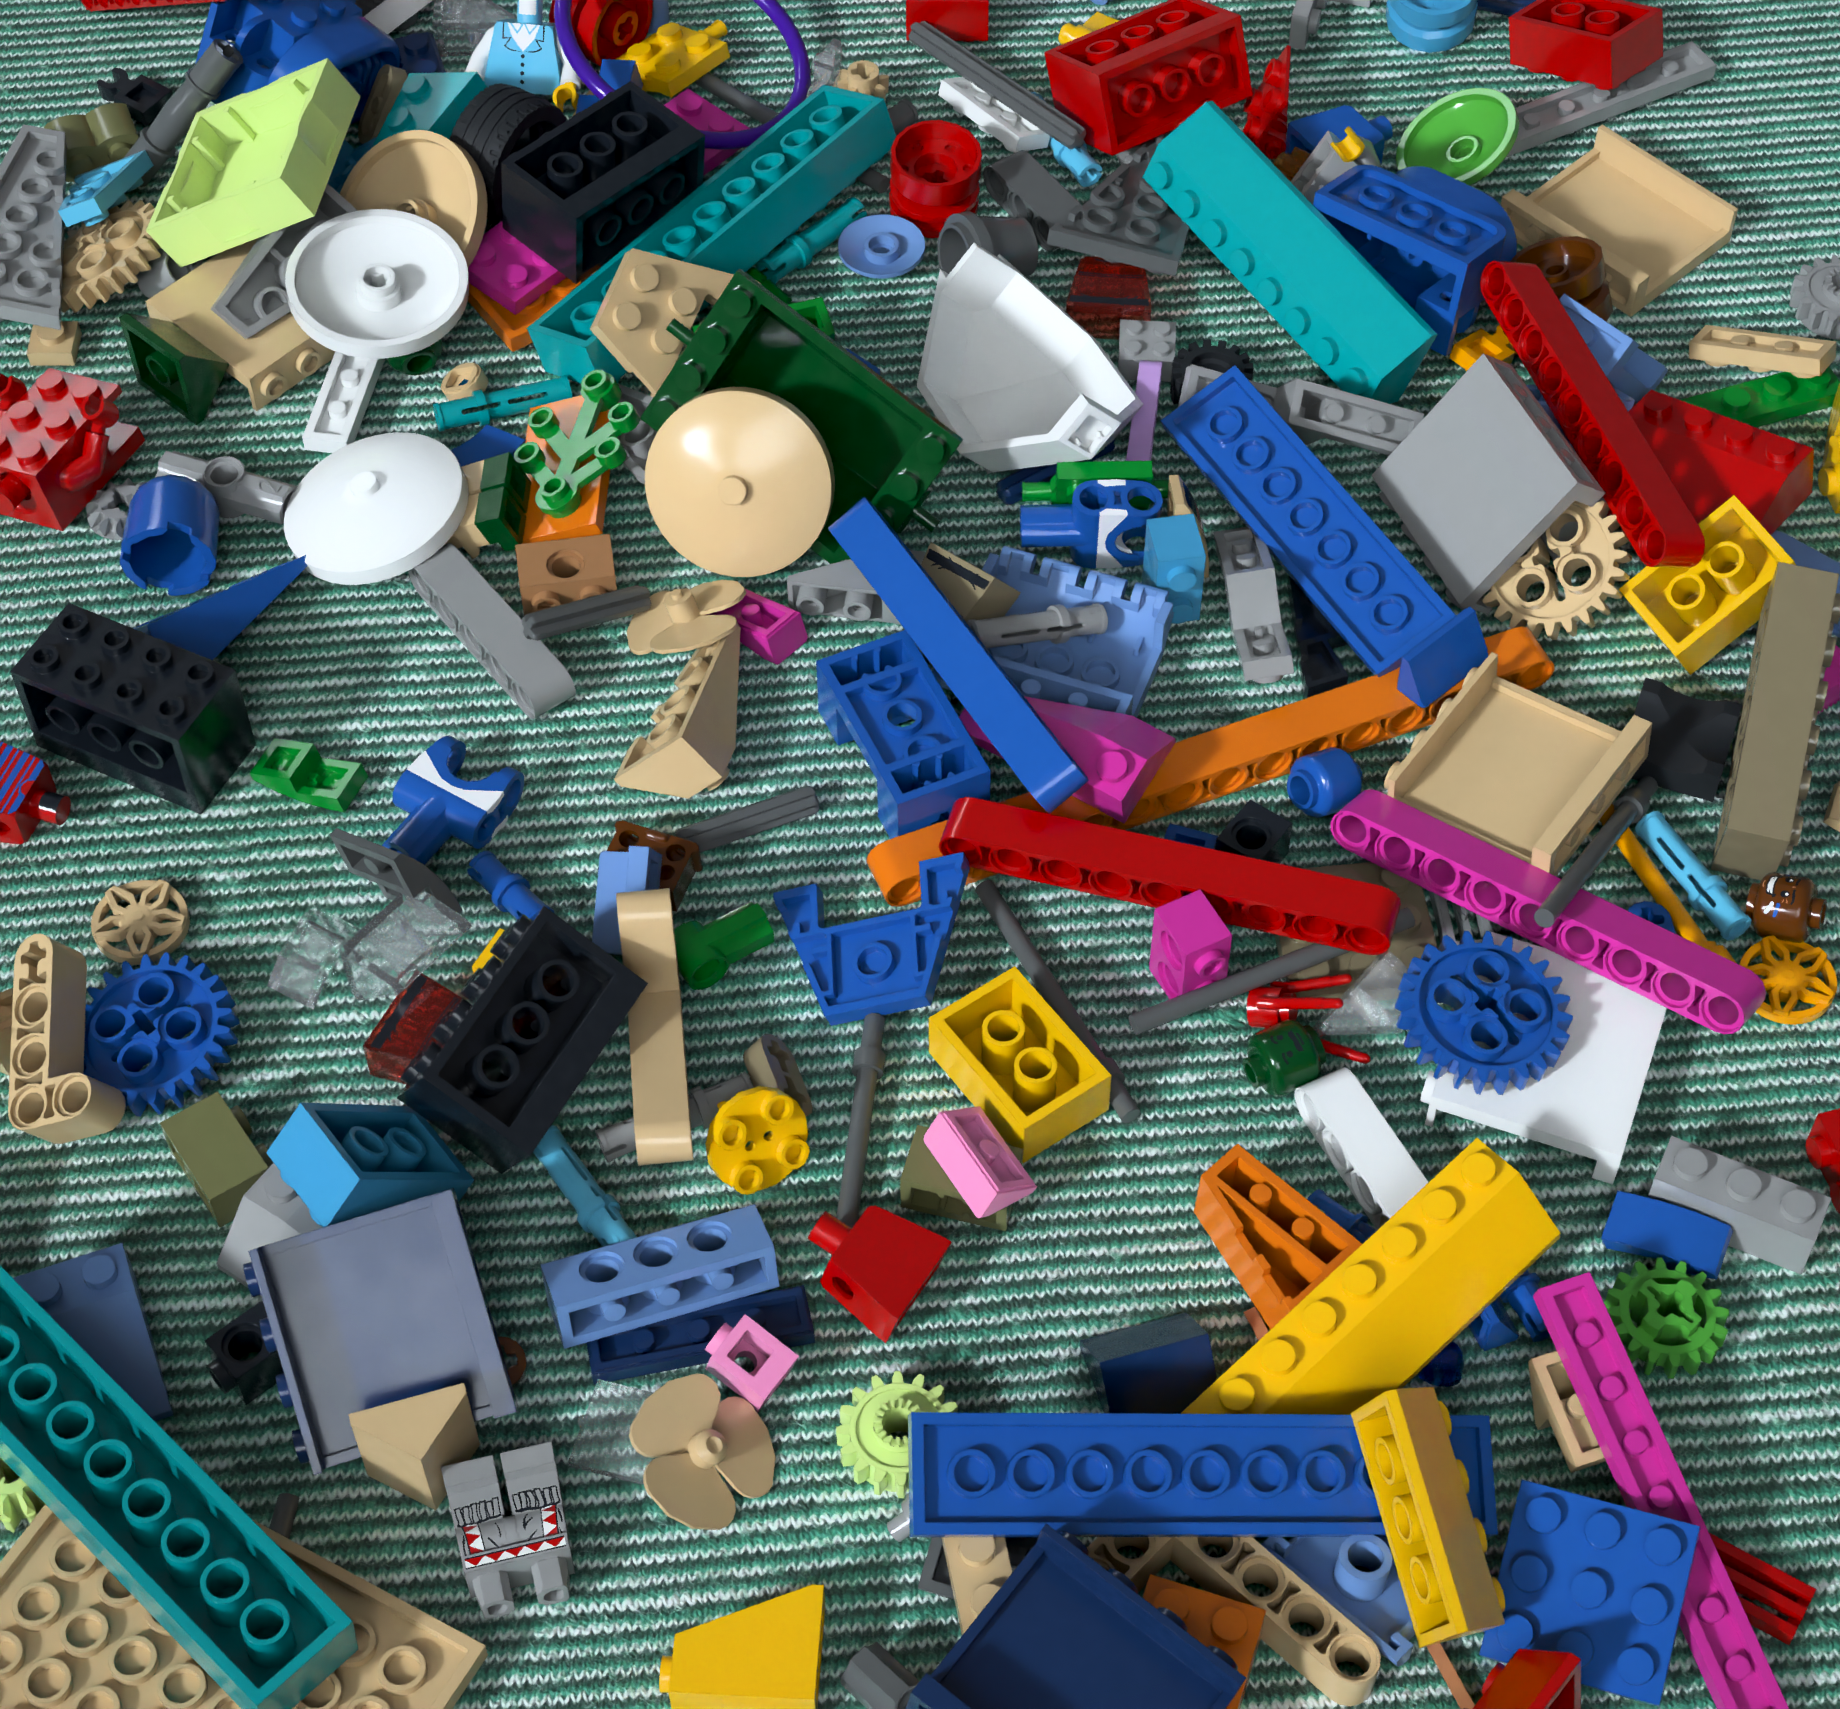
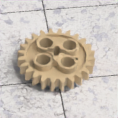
M128 200L121 208L118 206L110 208L108 211L110 215L99 223L86 226L82 221L80 229L67 232L69 238L64 241L62 313H65L70 308L76 313L84 304L88 309H92L99 299H102L104 303L108 302L110 295L113 293L122 294L124 292V285L126 283L138 282L136 275L139 272L151 269L148 264L149 261L160 258L161 254L158 249L161 247L146 232L155 210L150 202L145 205L142 200H139L133 205Z
M1603 500L1597 502L1593 507L1574 501L1545 531L1548 547L1559 556V558L1554 560L1553 565L1558 579L1564 588L1565 599L1563 601L1558 600L1556 578L1545 567V565L1550 563V556L1540 536L1532 544L1530 551L1520 557L1489 589L1491 591L1483 598L1482 601L1486 606H1498L1494 617L1501 622L1511 617L1509 625L1511 629L1521 626L1525 627L1527 624V627L1536 639L1541 634L1543 627H1545L1547 636L1552 640H1557L1560 627L1563 626L1574 637L1577 636L1578 621L1582 620L1589 627L1593 628L1595 627L1592 613L1595 610L1605 615L1611 613L1604 601L1607 597L1614 599L1622 598L1623 595L1614 587L1615 581H1627L1630 579V576L1619 568V564L1631 561L1632 556L1627 551L1618 550L1619 547L1625 545L1629 540L1624 532H1614L1620 524L1615 514L1605 517L1610 508ZM1568 522H1578L1577 534L1569 541H1559L1560 529ZM1582 566H1590L1591 575L1589 580L1581 586H1572L1571 578L1576 569ZM1543 581L1545 585L1543 595L1536 601L1527 602L1526 592L1529 586L1535 582Z

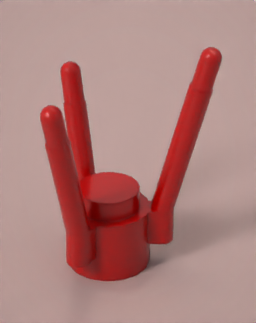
M1341 974L1291 982L1274 981L1270 983V986H1261L1249 991L1247 998V1020L1249 1026L1252 1028H1268L1283 1020L1291 1019L1296 1021L1298 1009L1342 1008L1344 1003L1340 998L1297 997L1295 993L1346 985L1352 982V976L1350 974ZM1320 1038L1326 1053L1363 1064H1368L1371 1060V1057L1366 1053Z

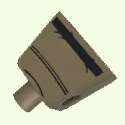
M932 542L921 564L966 622L970 619L980 620L1005 616L1021 593ZM919 649V651L921 652L922 656L924 657L926 663H928V664H930V665L932 666V664L929 662V660L926 658V656H925V655L922 653V651Z

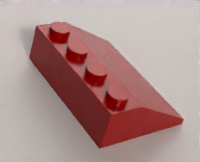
M1650 390L1628 411L1697 524L1735 495L1765 530L1772 535L1812 493L1814 448L1654 390ZM1609 509L1607 516L1614 515L1611 509Z

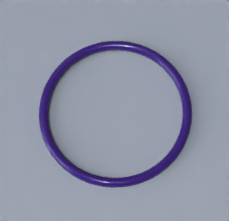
M555 0V28L562 50L581 81L601 100L608 93L615 90L595 71L578 44L571 18L572 0ZM776 0L753 1L770 17L789 48L794 66V87L790 99L777 116L757 127L735 132L699 130L705 135V149L721 150L748 147L808 98L811 86V68L807 50L794 22Z

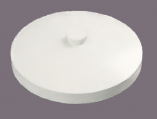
M389 209L354 211L334 217L310 231L295 247L288 261L285 274L288 304L294 319L301 329L326 348L359 358L385 359L399 357L420 351L434 344L448 334L457 324L466 308L469 296L467 263L463 252L455 240L438 225L425 218Z
M408 432L385 433L367 437L340 448L319 462L307 473L297 485V489L293 492L287 504L284 516V533L295 557L299 558L306 555L305 563L308 566L305 570L317 578L343 585L369 584L390 579L426 561L443 547L457 530L468 503L469 492L466 476L452 451L431 437Z

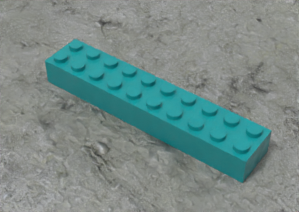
M822 85L527 328L545 372L560 377L566 375L569 380L581 384L583 377L589 372L603 370L606 373H610L618 383L627 371L592 333L590 328L625 253L634 248L730 274H735L739 269L746 272L758 261L766 258L770 251L786 237L794 234L799 229V226L812 215L824 209L828 202L844 188L851 186L856 181V178L870 166L881 161L884 155L891 149L896 134L885 100L871 95ZM704 300L699 311L707 308L710 303Z
M0 1266V1457L241 1709L294 1708L359 1650L353 1621Z

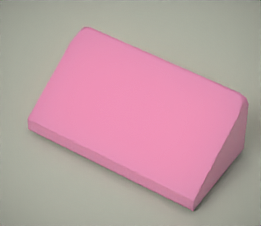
M980 1106L939 1112L924 1135L926 1146L977 1218L990 1216L1032 1194L1037 1188Z

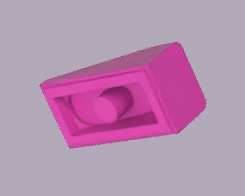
M745 589L746 595L737 604L721 611L706 614L731 615L735 617L741 628L740 642L765 660L776 665L789 657L808 638L800 612Z

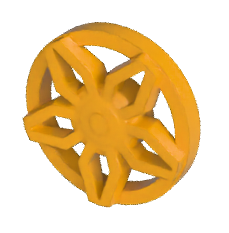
M1774 935L1764 937L1761 941L1752 945L1742 956L1739 965L1757 975L1765 976L1764 979H1760L1764 983L1766 992L1769 994L1770 1005L1763 1002L1756 1013L1768 1020L1790 1025L1808 1023L1826 1013L1837 991V976L1824 950L1820 947L1815 948L1805 942L1794 943L1779 940ZM1771 951H1775L1781 960L1777 961L1772 956ZM1790 952L1797 954L1793 961L1790 960ZM1761 955L1762 963L1748 966L1754 958ZM1806 961H1811L1813 963L1812 966L1807 968H1804L1800 964ZM1819 971L1822 973L1826 984L1816 977ZM1807 988H1813L1818 993L1809 991ZM1799 999L1804 1003L1816 1005L1807 1010L1792 1011ZM1780 1002L1786 1003L1783 1009H1781Z

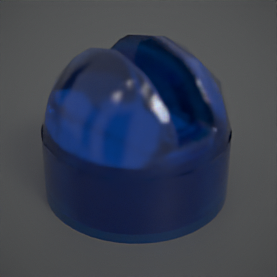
M1454 1341L1450 1342L1417 1375L1431 1385L1440 1387L1457 1385L1462 1379L1464 1368L1462 1350Z

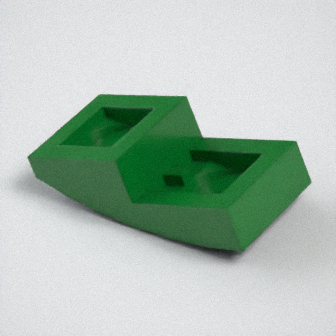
M278 738L272 740L250 772L254 781L278 793L307 804L339 812L347 810L369 777L362 763L324 758L320 756L313 743Z

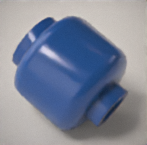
M1330 747L1299 757L1294 762L1287 779V792L1290 800L1298 809L1308 816L1321 818L1340 811L1361 793L1362 771L1353 757L1346 751Z

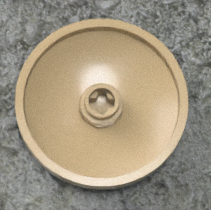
M410 130L394 134L382 140L357 162L340 192V195L358 211L368 209L403 211L420 216L438 225L458 244L465 257L467 268L472 263L481 244L486 227L488 208L483 176L472 156L464 148L440 134L425 130Z
M726 387L711 390L692 398L679 407L664 422L648 452L645 466V491L650 512L657 527L678 553L710 572L731 577H755L770 574L792 564L812 546L821 534L831 513L835 492V476L832 460L825 441L813 423L799 409L783 398L763 390L748 387Z

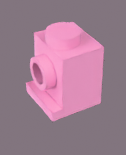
M745 1314L734 1328L724 1323L708 1343L705 1350L712 1356L705 1369L740 1397L751 1403L758 1413L790 1373L799 1355ZM738 1357L749 1358L754 1364V1370L748 1373L735 1363V1359Z

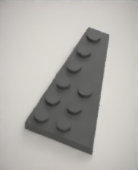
M1172 131L1155 137L1154 142L1147 148L1144 146L1140 147L1134 153V158L1128 165L1125 163L1120 165L1091 191L1090 199L1084 205H1076L1069 211L1068 218L1064 223H1056L1049 229L1046 244L1100 257L1110 263H1124L1144 268L1154 274L1176 276L1190 228L1142 178L1158 144Z

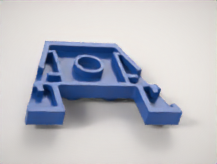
M964 852L919 861L921 906L917 909L825 928L823 892L817 883L773 893V900L787 926V932L803 963L802 966L823 1014L831 1026L862 1020L870 1013L887 1015L931 1006L970 869L969 861Z

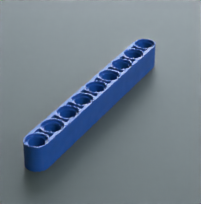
M865 496L828 527L831 534L1023 785L1049 814L1089 781L1086 774L890 524Z

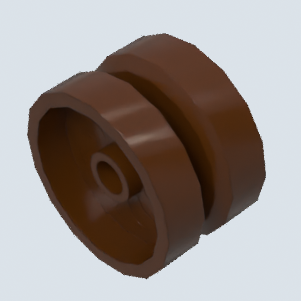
M1570 236L1539 241L1523 248L1509 261L1536 264L1559 300L1565 293L1605 321L1609 319L1613 312L1609 284L1605 280L1606 269L1602 248L1591 239Z

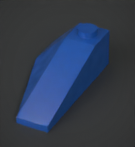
M306 555L285 562L236 583L227 590L224 589L190 603L186 608L183 607L164 616L162 615L133 629L213 660L308 566L305 563Z

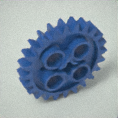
M1464 931L1459 945L1451 937L1445 935L1438 949L1427 944L1421 959L1417 957L1412 958L1407 973L1403 974L1398 990L1401 992H1399L1395 1002V1009L1402 1012L1396 1026L1399 1029L1410 1030L1404 1041L1405 1048L1421 1046L1422 1049L1417 1058V1064L1421 1065L1433 1060L1437 1064L1433 1077L1438 1079L1447 1072L1454 1074L1453 1086L1455 1089H1459L1465 1079L1473 1080L1476 1094H1481L1486 1082H1492L1498 1095H1503L1510 1080L1521 1091L1525 1088L1530 1076L1540 1081L1548 1066L1554 1068L1561 1055V1051H1563L1570 1037L1567 1030L1573 1020V1016L1566 1013L1565 1010L1571 999L1568 995L1556 994L1563 981L1562 978H1546L1544 976L1550 963L1548 960H1543L1536 964L1529 961L1532 947L1528 946L1519 953L1512 951L1513 938L1510 936L1503 941L1501 946L1494 945L1491 931L1485 932L1481 943H1475L1470 932ZM1477 976L1487 977L1492 983L1484 982ZM1437 1003L1447 1004L1450 1007H1452L1454 1011L1445 1010L1441 1008ZM1513 1013L1524 1015L1529 1021L1520 1020ZM1474 1041L1483 1042L1491 1049L1480 1048Z
M165 952L159 964L155 965L148 954H145L138 969L134 970L127 961L122 962L123 975L119 978L105 972L103 977L107 986L103 990L94 987L87 989L89 995L93 998V1002L91 1005L86 1004L83 1074L120 1090L125 1097L126 1107L128 1105L132 1112L139 1117L144 1112L147 1103L160 1115L164 1111L165 1100L172 1099L181 1108L184 1106L183 1093L187 1090H190L199 1097L203 1095L199 1081L203 1078L218 1081L219 1076L212 1067L215 1063H230L232 1060L223 1046L238 1043V1038L230 1028L240 1024L239 1018L232 1010L236 1003L227 991L228 988L218 975L212 974L205 963L195 966L187 955H184L176 963L169 952ZM193 1031L190 1036L182 1039L187 1033ZM150 1063L146 1069L139 1072L144 1065Z

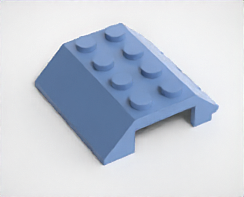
M1008 546L1002 548L1000 557L997 554L990 553L982 570L1021 592L1005 616L1046 611L1050 605L1061 604L1066 608L1092 605L1093 603L1102 604L1108 616V626L1103 634L1070 637L1066 643L1059 644L1045 640L987 648L1020 692L1026 697L1122 713L1137 718L1161 663L1173 619V603L1167 602L1169 591L1136 582L1131 599L1129 600L1124 598L1128 584L1127 579L1090 570L1085 586L1082 587L1078 585L1082 573V567L1045 557L1039 574H1035L1033 571L1037 554ZM934 668L932 673L940 686L951 690Z

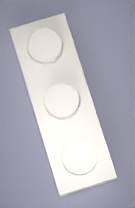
M964 77L941 80L938 95L950 103L956 112L966 115L978 124L981 131L991 134L1001 141L1008 151L1016 153L1021 150L1029 152V150L1048 148L1050 140L1048 134Z
M335 351L302 436L305 450L334 453L355 441L385 359L359 358Z

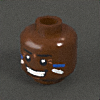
M1772 872L1765 875L1760 883H1752L1747 898L1745 914L1751 918L1754 931L1759 937L1764 938L1774 935L1779 940L1801 943L1807 940L1813 928L1822 929L1826 916L1827 900L1818 898L1817 886L1812 879Z

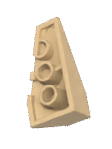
M739 625L728 636L713 644L696 649L674 682L679 689L664 704L659 705L651 715V718L657 724L648 738L645 740L642 736L637 737L628 749L614 778V781L621 787L689 799L705 788L709 791L714 790L727 778L730 772L727 766L736 748L741 630Z

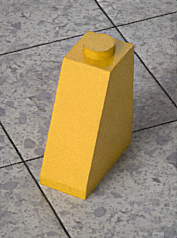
M812 1584L676 1633L674 1636L672 1656H662L659 1676L660 1693H669L671 1709H818L826 1611L824 1585Z

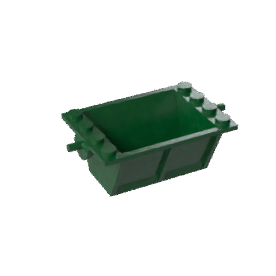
M741 269L736 271L695 333L675 318L669 323L666 330L683 342L686 347L640 417L642 421L658 432L664 422L687 401L700 394L719 388L748 387L772 393L794 405L813 423L825 441L833 464L835 492L831 513L821 534L810 547L811 550L830 564L851 559L831 534L828 527L864 496L875 506L896 533H901L912 519L916 520L931 533L935 530L940 521L922 508V505L933 491L930 485L964 439Z

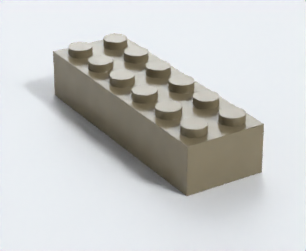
M1778 562L1760 612L1711 870L1762 880L1768 873H1776L1779 866L1788 867L1793 846L1797 847L1804 820V817L1798 814L1801 801L1806 800L1812 777V771L1807 770L1810 755L1813 756L1820 733V726L1815 725L1818 711L1823 709L1828 690V682L1823 681L1826 667L1831 665L1836 646V638L1831 637L1834 624H1838L1840 619V594L1836 593L1838 573Z

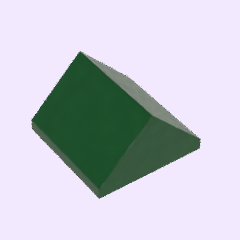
M125 313L119 317L138 383L195 425L202 422L229 363L170 321Z

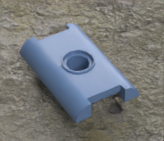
M1374 1535L1292 1537L1288 1541L1282 1537H1268L1261 1544L1369 1636L1377 1645L1379 1652L1393 1664L1399 1667L1410 1659L1414 1645L1409 1640L1415 1635V1631L1387 1537H1377ZM1353 1566H1362L1371 1572H1362Z

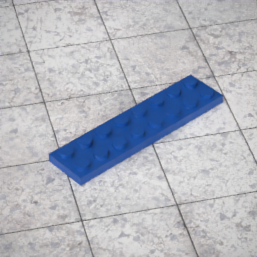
M1236 365L1160 420L1170 437L1252 533L1267 545L1269 553L1374 675L1381 677L1399 668L1403 655L1456 616Z

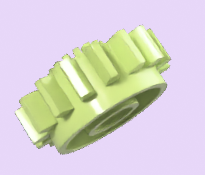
M894 1371L891 1384L884 1385L883 1381L875 1375L871 1377L872 1391L869 1393L858 1387L852 1390L853 1406L841 1405L840 1423L842 1425L836 1427L837 1445L842 1446L840 1449L841 1463L843 1467L855 1465L853 1468L854 1481L857 1484L867 1480L870 1484L874 1485V1494L880 1496L884 1490L896 1492L898 1498H904L906 1492L909 1491L908 1437L903 1436V1439H900V1437L893 1439V1436L889 1434L897 1431L908 1433V1415L911 1412L958 1413V1406L956 1402L944 1403V1387L942 1385L933 1387L930 1391L925 1390L924 1375L918 1374L912 1384H907L903 1381L901 1371Z

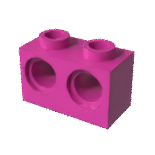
M1201 889L1154 909L1149 970L1169 999L1226 978L1228 974L1232 934Z

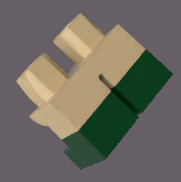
M510 452L462 466L461 468L468 483V503L461 523L444 545L451 543L456 548L464 547L472 559L479 555L480 547L499 543L504 551L516 549L515 545L522 544L526 522V515L524 513H527L531 489L530 479Z

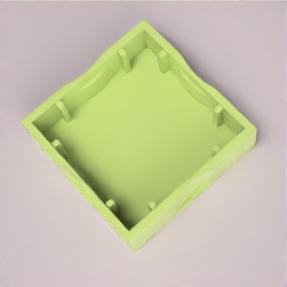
M326 58L285 75L260 89L242 93L197 112L180 149L175 170L162 191L146 232L182 268L314 217L361 96L333 63Z

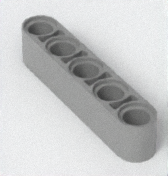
M448 543L426 561L407 571L412 585L420 597L529 718L535 719L576 695L575 685L564 665L541 640H530L525 637L522 619L453 544Z

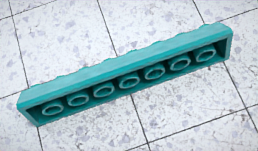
M1213 101L1205 102L1158 144L1142 178L1342 391L1388 404L1399 401L1438 334Z

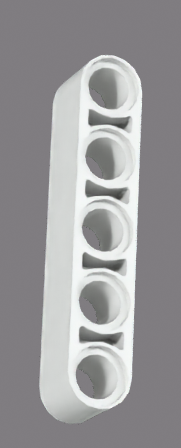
M1346 1067L1340 1068L1295 1089L1296 1106L1304 1123L1377 1230L1429 1183L1351 1070Z

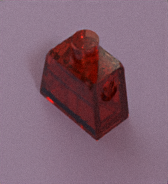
M1084 257L1080 259L1067 298L1066 313L1089 334L1097 339L1119 340L1120 319L1151 321L1152 305L1144 268L1124 263H1110L1100 257Z
M414 970L363 1044L370 1075L407 1084L400 1079L401 1074L418 1052L422 1053L431 1041L437 1042V1040L430 1036L431 1032L449 1009L452 1011L462 997L425 974Z

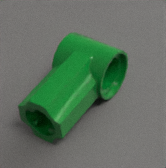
M752 902L704 926L698 921H689L674 929L678 970L690 988L694 990H703L711 987L725 975L730 964L774 942V931L769 924L766 913L758 903L754 904Z

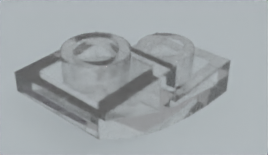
M833 38L823 52H818L815 55L811 64V76H814V82L808 89L806 99L822 85L837 88V82L840 81L842 70V47L840 40Z

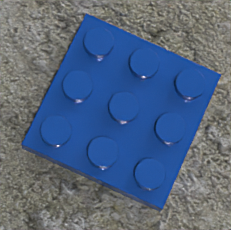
M1521 1480L1497 1579L1505 1597V1611L1502 1613L1505 1624L1485 1631L1479 1655L1486 1659L1507 1664L1518 1649L1571 1652L1581 1659L1582 1686L1660 1707L1701 1530L1700 1526Z

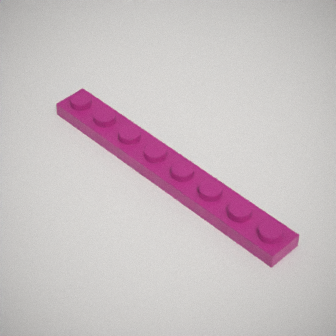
M1587 1272L1539 1288L1534 1293L1533 1299L1626 1507L1700 1526L1701 1530L1679 1625L1716 1708L1789 1709L1591 1273Z

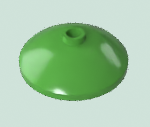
M1470 88L1454 92L1432 103L1414 118L1404 131L1396 151L1398 170L1400 171L1412 166L1429 167L1470 186L1483 180L1505 160L1516 141L1519 131V116L1512 101L1505 94L1494 89Z

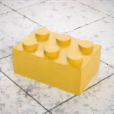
M1735 495L1698 524L1704 535L1705 549L1701 561L1696 566L1690 568L1646 566L1618 589L1690 675L1759 621L1761 608L1778 562L1796 565L1793 559Z
M1015 966L929 1017L930 1055L975 1107H981L1004 1141L1011 1146L1023 1148L1022 1163H1025L1109 1110L1112 1075Z

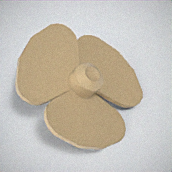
M722 579L702 583L691 589L666 590L651 595L649 598L652 604L648 611L632 616L626 632L630 651L636 655H644L650 652L659 654L686 652L713 644L728 636L738 628L736 618L731 615L706 614L721 611L737 604L746 595L745 588L738 581Z
M699 1373L670 1380L645 1399L630 1426L629 1438L631 1445L639 1454L644 1457L655 1458L645 1468L643 1483L646 1492L668 1517L691 1529L720 1530L732 1522L736 1506L731 1491L717 1470L742 1496L751 1499L760 1498L768 1493L772 1487L776 1457L769 1430L751 1403L737 1396L727 1397L720 1402L721 1394L718 1385L712 1378Z

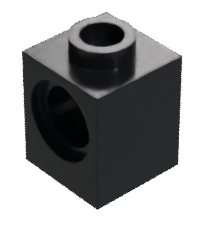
M1249 800L1216 838L1215 850L1280 864L1289 852L1293 823Z
M262 1301L205 1340L212 1358V1362L206 1365L209 1374L225 1394L233 1389L246 1405L277 1384L276 1375L284 1373L278 1351L269 1353L262 1337L259 1320L267 1318ZM249 1352H260L253 1359L247 1361L239 1360Z

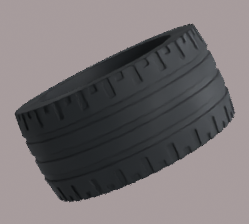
M502 83L486 87L469 102L460 114L449 138L464 148L478 165L487 192V218L496 222L502 221L501 162L512 153L520 151L539 139L544 133L552 131L567 121L566 116H564L565 114L549 101L521 88Z

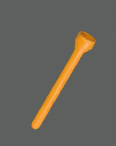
M1613 803L1600 818L1602 825L1614 813ZM1628 827L1616 842V845L1655 902L1669 912L1674 929L1678 935L1735 962L1725 946L1717 945L1716 942L1707 940Z

